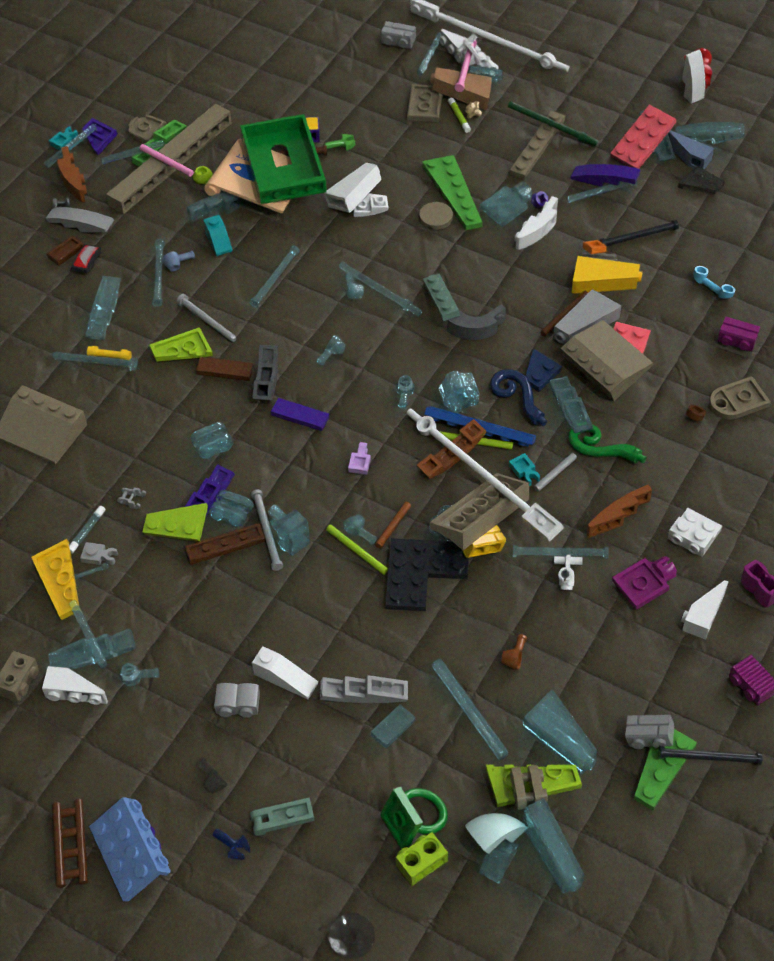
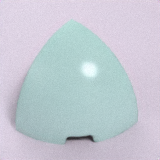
M500 813L478 816L465 825L472 837L488 854L505 838L513 843L528 828L518 819Z

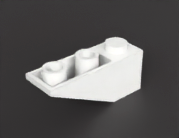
M441 29L440 43L447 48L458 63L463 65L467 49L462 54L457 49L467 38ZM476 45L474 49L477 52H481V49ZM473 53L469 66L476 64Z
M48 666L42 690L45 697L49 700H68L73 703L89 702L94 705H99L100 703L107 704L108 701L104 690L69 668Z

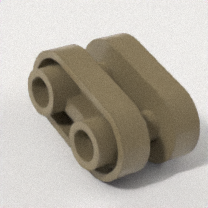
M530 765L527 767V773H521L520 767L510 768L511 784L517 810L527 809V802L533 801L534 808L544 807V802H548L546 788L543 789L541 782H544L542 769H538L537 765ZM529 781L531 793H525L523 782Z

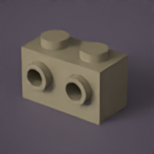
M16 651L12 652L0 671V696L19 703L22 696L27 694L31 681L39 673V667L35 658Z

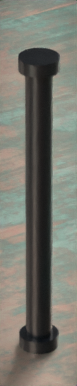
M675 219L671 223L609 239L602 238L599 241L609 246L671 229L678 230L679 224Z
M659 746L657 751L658 759L671 757L755 763V765L761 766L763 760L761 752L743 754L668 749L664 746Z

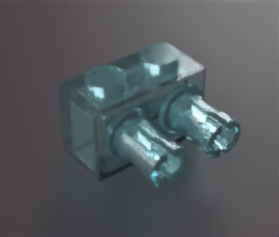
M277 505L269 509V515L273 518L270 521V526L277 531L279 536L278 545L284 552L287 551L293 556L310 544L308 521L296 509L287 515Z

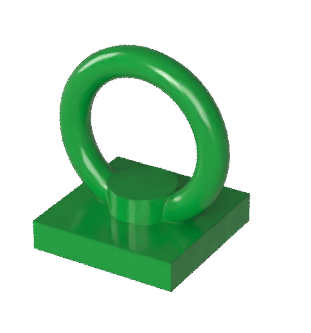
M401 787L393 789L380 813L401 849L409 848L417 833L430 834L433 832L434 834L439 832L446 825L448 819L447 808L442 799L435 793L423 788H413L405 792ZM422 797L431 801L438 809V821L432 825H422L423 822L409 799Z

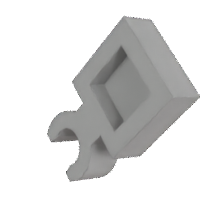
M86 542L80 559L81 563L101 565L102 561H106L107 564L113 565L115 564V559L110 556H118V552L115 548L106 550L103 544Z

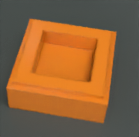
M599 240L583 242V249L590 254L606 252L607 246Z

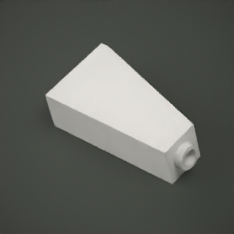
M365 163L329 188L324 193L328 207L350 213L382 180L377 165Z

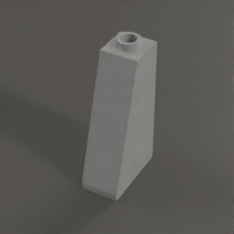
M592 289L555 325L553 338L565 345L573 336L602 320L609 325L620 318L621 305Z

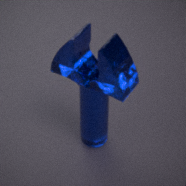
M220 829L214 830L213 836L230 847L228 852L229 858L245 860V855L237 851L238 847L245 848L249 853L251 852L249 843L244 835L239 840H234Z

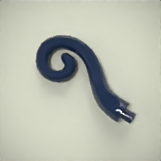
M505 369L495 373L490 381L492 392L501 398L510 397L516 391V384L512 380H508V388L503 390L499 388V383L504 379L516 381L522 388L523 410L526 417L534 425L540 424L545 426L547 424V420L544 418L545 414L534 405L533 391L528 379L519 371Z

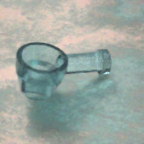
M352 273L346 274L348 300L363 297L364 287L354 283V275Z
M334 335L329 341L326 350L316 361L320 365H324L332 353L341 355L346 348V344L340 337Z
M408 375L401 376L396 385V391L400 394L398 406L401 409L407 408V398L415 390L414 383Z
M357 514L343 522L344 529L350 535L357 536L359 534L371 545L376 542L378 537L373 536L363 528L365 524L363 516Z
M132 663L124 664L120 671V679L127 686L136 685L141 678H159V668L139 670Z

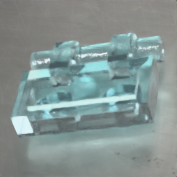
M477 65V67L470 66L471 74L492 77L493 82L503 80L504 73L501 69H496V67L484 68L481 65Z

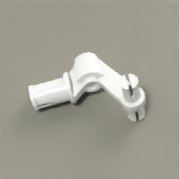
M472 33L457 50L462 54L469 48L474 55L477 65L485 67L490 73L494 74V70H498V65L491 61L489 56L474 49L471 44L477 39V36Z
M566 555V557L554 556V564H566V567L560 569L558 573L561 590H573L574 571L570 568V565H582L583 557H571V555Z

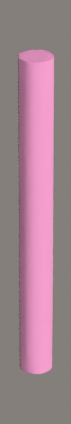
M144 144L140 145L141 151L190 177L193 175V170Z

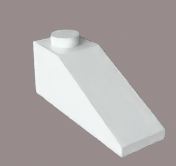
M724 580L694 602L689 611L685 610L681 620L684 623L682 631L706 640L726 593L728 581Z
M263 646L252 662L254 675L303 698L309 699L318 685L316 679L284 656Z

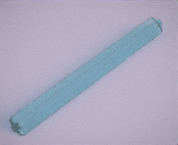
M437 659L432 663L433 669L499 760L506 758L508 750L443 660Z

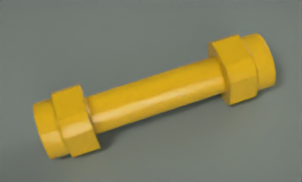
M88 346L87 357L97 359L98 356L118 358L121 362H130L132 352L126 349H121L120 352L99 349L98 346Z

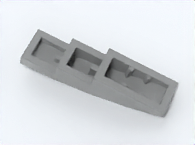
M53 207L46 217L48 223H62L64 228L77 227L80 233L106 232L114 221L113 218L96 212L69 207Z
M367 675L366 679L345 676L343 680L323 677L320 685V700L351 703L407 702L408 681Z

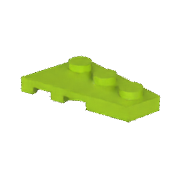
M200 327L149 345L156 362L213 356V352Z
M203 503L149 513L146 515L142 532L144 535L199 542L208 504Z

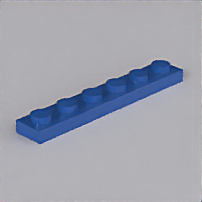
M429 406L425 410L424 415L432 417L434 421L446 420L447 424L452 426H458V424L465 426L474 419L486 430L485 435H499L500 439L505 441L517 440L519 445L529 446V444L535 443L536 435Z

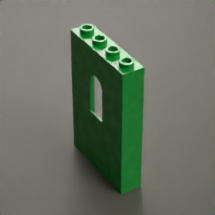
M304 114L240 125L241 138L261 204L327 192L326 178ZM276 145L285 146L292 164L276 167L271 153L272 147Z

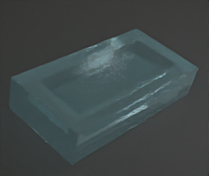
M400 704L371 731V736L387 749L416 721V717Z

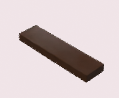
M257 523L184 547L190 565L266 542L260 524Z

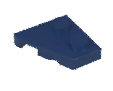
M534 349L525 377L530 382L531 387L539 392L561 372L562 366Z

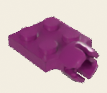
M667 556L661 557L654 562H649L644 558L613 576L612 581L635 610L669 591L667 582L676 577L677 570L673 562L667 564L670 561V558Z

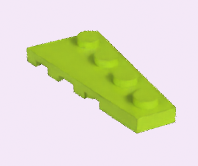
M486 765V772L497 807L515 803L510 777V768H513L514 765H504V767ZM530 765L520 767L521 773H527V767ZM547 765V767H538V769L543 771L544 782H541L543 789L546 788L548 796L582 787L576 765ZM529 781L523 782L525 793H531Z

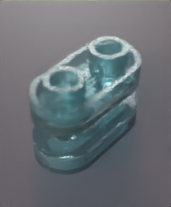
M221 422L197 430L190 437L199 457L203 459H208L216 454L230 450L234 443L231 435L228 434L226 426Z
M221 490L216 497L217 502H213L209 512L211 517L217 521L222 520L233 526H243L247 520L246 514L252 511L254 503L245 496Z

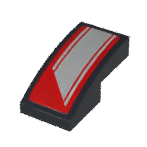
M85 244L75 257L71 270L88 273L94 267V260L101 254V247Z

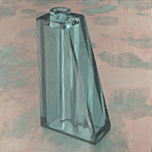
M551 690L524 717L523 728L566 763L576 765L577 771L582 775L586 770L590 771L596 765L597 749L556 693Z
M543 798L525 807L523 824L528 827L525 832L563 894L568 891L574 892L578 890L583 884L584 873L546 800Z

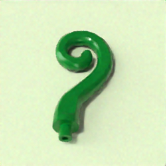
M580 423L573 426L569 431V443L581 454L593 457H622L633 463L638 461L644 463L647 459L646 456L642 455L641 449L629 444L589 446L597 444L601 439L600 429L593 424ZM582 432L593 434L591 437L584 436L583 442L578 438V435Z

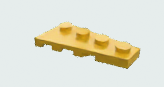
M65 539L31 557L61 620L80 611L70 545L68 540Z

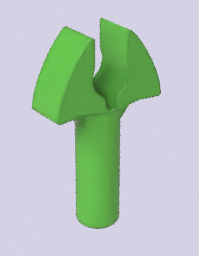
M342 134L341 140L326 142L324 145H327V149L343 146L347 151L355 146V140L353 135Z

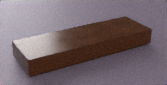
M200 357L196 372L199 375L250 381L254 366L253 363Z

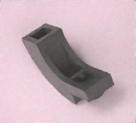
M499 305L488 314L479 317L469 316L459 311L460 316L447 320V332L466 340L489 338L498 333V325L505 321L506 308L503 305Z
M259 345L258 371L256 380H254L253 399L272 400L274 397L278 376L279 346Z

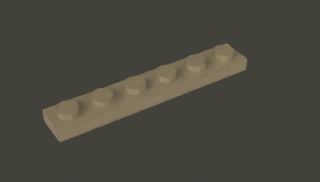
M550 111L547 118L563 124L566 115ZM542 123L510 169V175L525 180L558 132V129Z

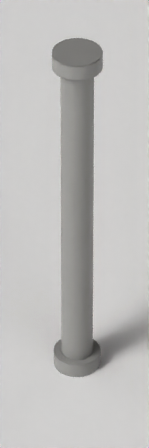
M257 489L251 492V497L256 504L272 560V570L278 571L283 568V563L279 559L262 501V491Z

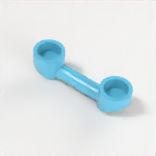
M703 266L695 267L693 276L698 283L704 284L717 293L719 298L734 296L735 288L733 286L725 284L720 288L707 279V268Z

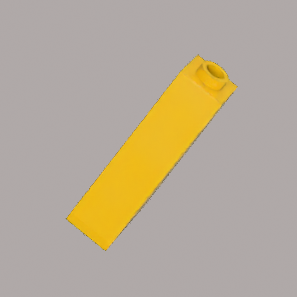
M577 256L572 293H582L583 291L589 293L592 289L596 292L636 289L637 282H641L642 272H639L640 264Z

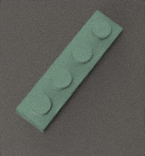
M440 274L423 278L424 285L442 320L446 321L460 316L459 309Z

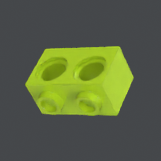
M433 832L427 836H420L414 845L401 849L396 856V866L411 886L448 862V851ZM433 849L435 852L432 854H428L425 852V850ZM415 861L417 864L415 866H408L406 863Z

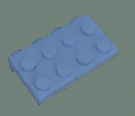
M122 797L89 826L123 901H130L159 875H168L170 873L168 861L163 856L159 848V842L154 837L150 829V823L145 818L142 806L137 800Z

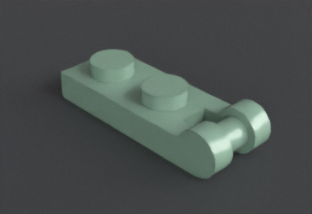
M310 797L257 809L250 813L251 821L254 822L253 832L256 836L264 835L269 831L315 821ZM269 817V822L263 823L262 820Z

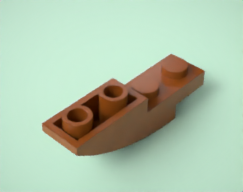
M68 146L62 147L63 159H57L62 181L76 199L85 202L84 195L87 194L86 186L82 185L85 183L83 173L80 174L79 167H75V163L72 164L75 162L73 152L69 153Z

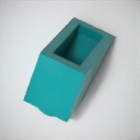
M220 215L203 219L205 234L216 256L232 252L227 230Z

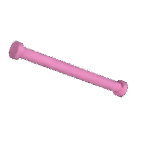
M476 40L471 44L474 48L477 45ZM469 48L466 51L458 83L455 84L457 92H462L465 88L464 82L472 57V52Z

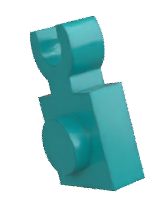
M69 126L65 129L64 133L58 132L49 140L50 146L62 151V147H67L73 143L72 139L78 137L77 130L72 132Z
M525 453L509 461V467L518 478L524 476L525 482H528L529 486L532 483L530 478H534L537 482L540 481V475L535 471V465Z

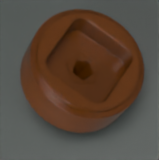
M690 405L686 411V415L695 421H702L706 414L705 410L698 405Z

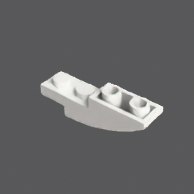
M552 196L548 202H545L541 213L539 212L536 217L531 215L528 221L523 223L522 230L516 233L514 239L517 250L526 248L539 241L554 227L557 217L558 198Z

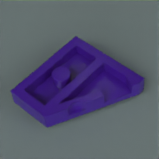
M91 118L82 128L97 155L118 135L115 129L94 118Z

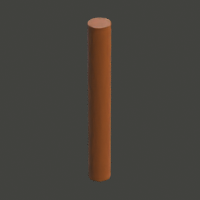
M404 502L375 543L376 547L381 549L410 509L411 504L409 502Z

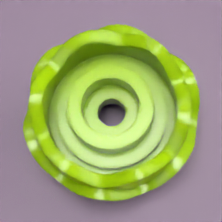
M200 166L194 170L192 178L197 184H207L213 173L208 167Z

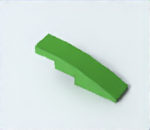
M173 120L155 131L153 139L144 145L158 152L187 126ZM141 151L132 157V163L140 167L152 156Z

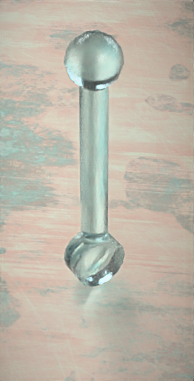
M103 563L100 567L74 574L75 581L77 578L100 570H108V563Z

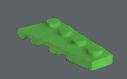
M674 729L673 746H666L665 748L694 750L697 742ZM655 747L650 748L634 796V800L652 811L687 760L686 758L671 757L658 759V749Z

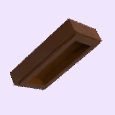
M72 235L48 252L47 257L60 266L78 253L84 246V243Z

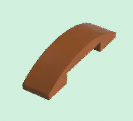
M473 419L460 430V435L451 442L468 454L483 438L486 430ZM445 446L434 456L432 454L428 455L417 464V467L430 479L445 472L461 459Z

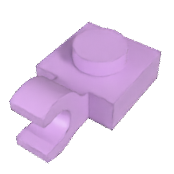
M360 442L358 453L352 452L348 467L349 472L368 474L371 455H367V443Z

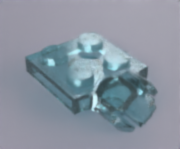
M520 182L513 188L504 186L482 202L480 207L503 227L528 209L526 202L531 199L532 190L528 184L525 185L526 182Z

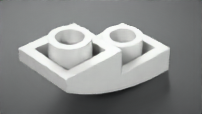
M370 196V200H362L353 209L354 217L370 216L387 211V196Z

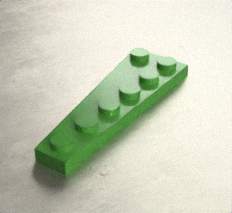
M454 155L423 161V168L429 177L434 180L437 189L441 190L442 196L445 200L447 199L450 208L455 212L465 230L482 227V220Z

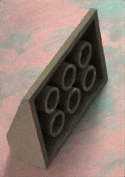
M604 320L576 334L561 347L564 358L613 401L621 396L654 365L651 360Z
M22 385L12 396L1 418L0 440L56 464L87 426L84 411Z

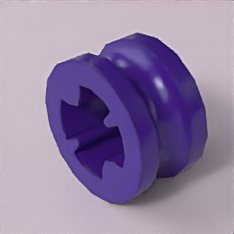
M540 191L532 195L531 202L533 206L540 208L544 206L545 202H548V196L545 192Z

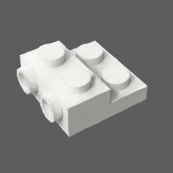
M687 508L670 528L668 539L674 544L688 549L691 553L703 557L721 531L722 525Z

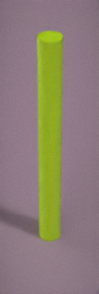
M439 431L451 441L460 435ZM482 438L477 444L513 449V442Z
M329 525L327 527V532L380 573L385 575L388 572L386 566L334 526Z

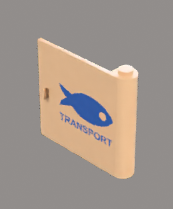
M238 139L204 187L205 192L211 197H218L223 190L279 213H283L291 199L266 204L260 203L242 139ZM271 150L276 167L292 164L290 157Z

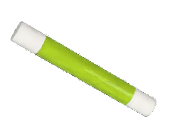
M449 98L448 102L466 133L470 132L471 128L454 98Z

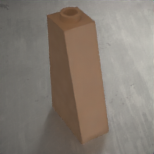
M436 67L435 74L432 73L430 83H433L432 90L467 104L479 101V108L487 110L492 77L467 73L464 90L457 92L455 84L458 83L460 71Z

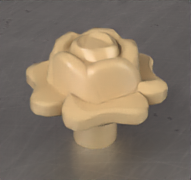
M479 101L470 102L466 106L467 118L471 119L475 115L481 116L482 111L479 110Z

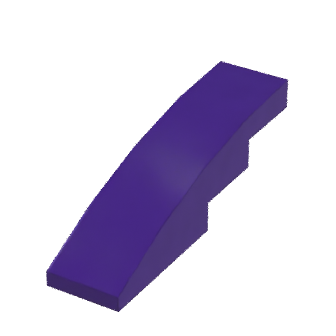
M611 164L581 165L575 167L571 179L600 187L603 186L604 182L618 186L620 181L635 185L640 175V169Z
M217 464L209 479L205 478L197 493L193 492L185 507L207 503V516L235 476L234 472Z

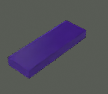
M280 398L277 399L271 410L272 416L320 431L324 429L329 419V413Z

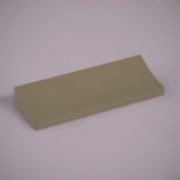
M499 473L493 475L524 502L529 500L528 482ZM485 481L430 522V529L444 535L462 550H465L519 507L488 481Z

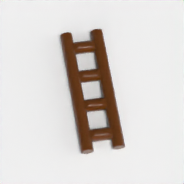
M74 800V807L61 809V803H53L56 887L64 888L66 879L78 877L79 884H87L83 800ZM75 816V827L62 829V818ZM76 836L77 848L63 850V838ZM77 857L78 868L64 870V859Z

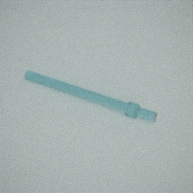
M341 262L339 264V268L398 303L402 309L411 311L417 316L422 314V310L414 306L410 300L401 298L346 263Z

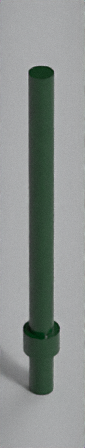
M511 101L508 104V108L578 138L580 142H587L597 146L599 140L587 136L585 132H578Z

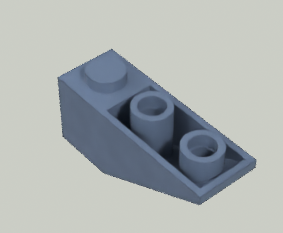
M669 131L667 144L687 166L703 172L712 161L714 148L674 131Z

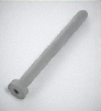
M181 294L177 298L176 303L179 306L188 308L231 342L236 341L234 334L188 300V296Z

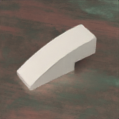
M700 50L687 54L685 58L682 81L686 84L684 97L691 104L703 99L705 94V70Z

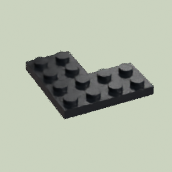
M391 538L386 609L426 611L428 578L468 579L469 558L465 556L463 550L453 541Z

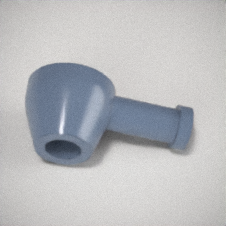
M193 251L179 255L177 252H169L163 256L162 262L173 272L180 268V261L195 259Z

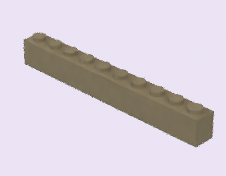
M214 104L158 152L183 165L232 124L230 111ZM150 157L106 194L109 207L124 215L177 169L154 157Z

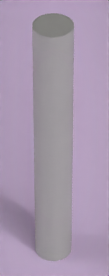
M574 453L567 456L534 485V490L537 492L542 490L576 460L577 456Z

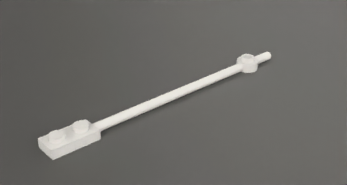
M411 0V12L433 22L441 19L539 60L541 66L545 69L555 67L565 72L569 71V66L556 61L554 55L549 52L541 55L440 13L439 7L424 0Z
M413 409L407 411V415L417 422L416 427L420 434L435 437L525 512L522 515L523 520L549 542L564 528L558 520L537 503H534L531 507L440 433L436 429V423L432 417H421Z

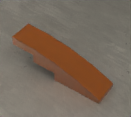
M649 484L626 494L602 510L588 524L586 536L591 538L623 526L625 517L636 514L639 505L650 501L652 489Z

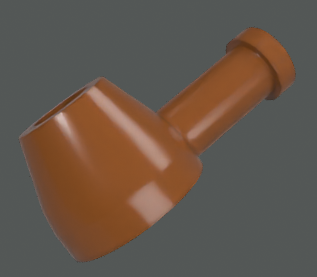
M519 634L517 636L514 649L503 651L502 664L512 669H520L522 650L527 641L525 635Z

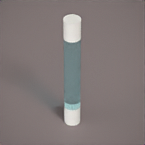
M99 506L71 542L70 551L72 554L106 509L103 506Z

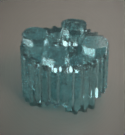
M458 371L450 372V374H446L444 381L438 386L444 406L451 409L454 413H459L465 407L468 408V406H475L479 403L478 397L480 393L471 372L460 374Z

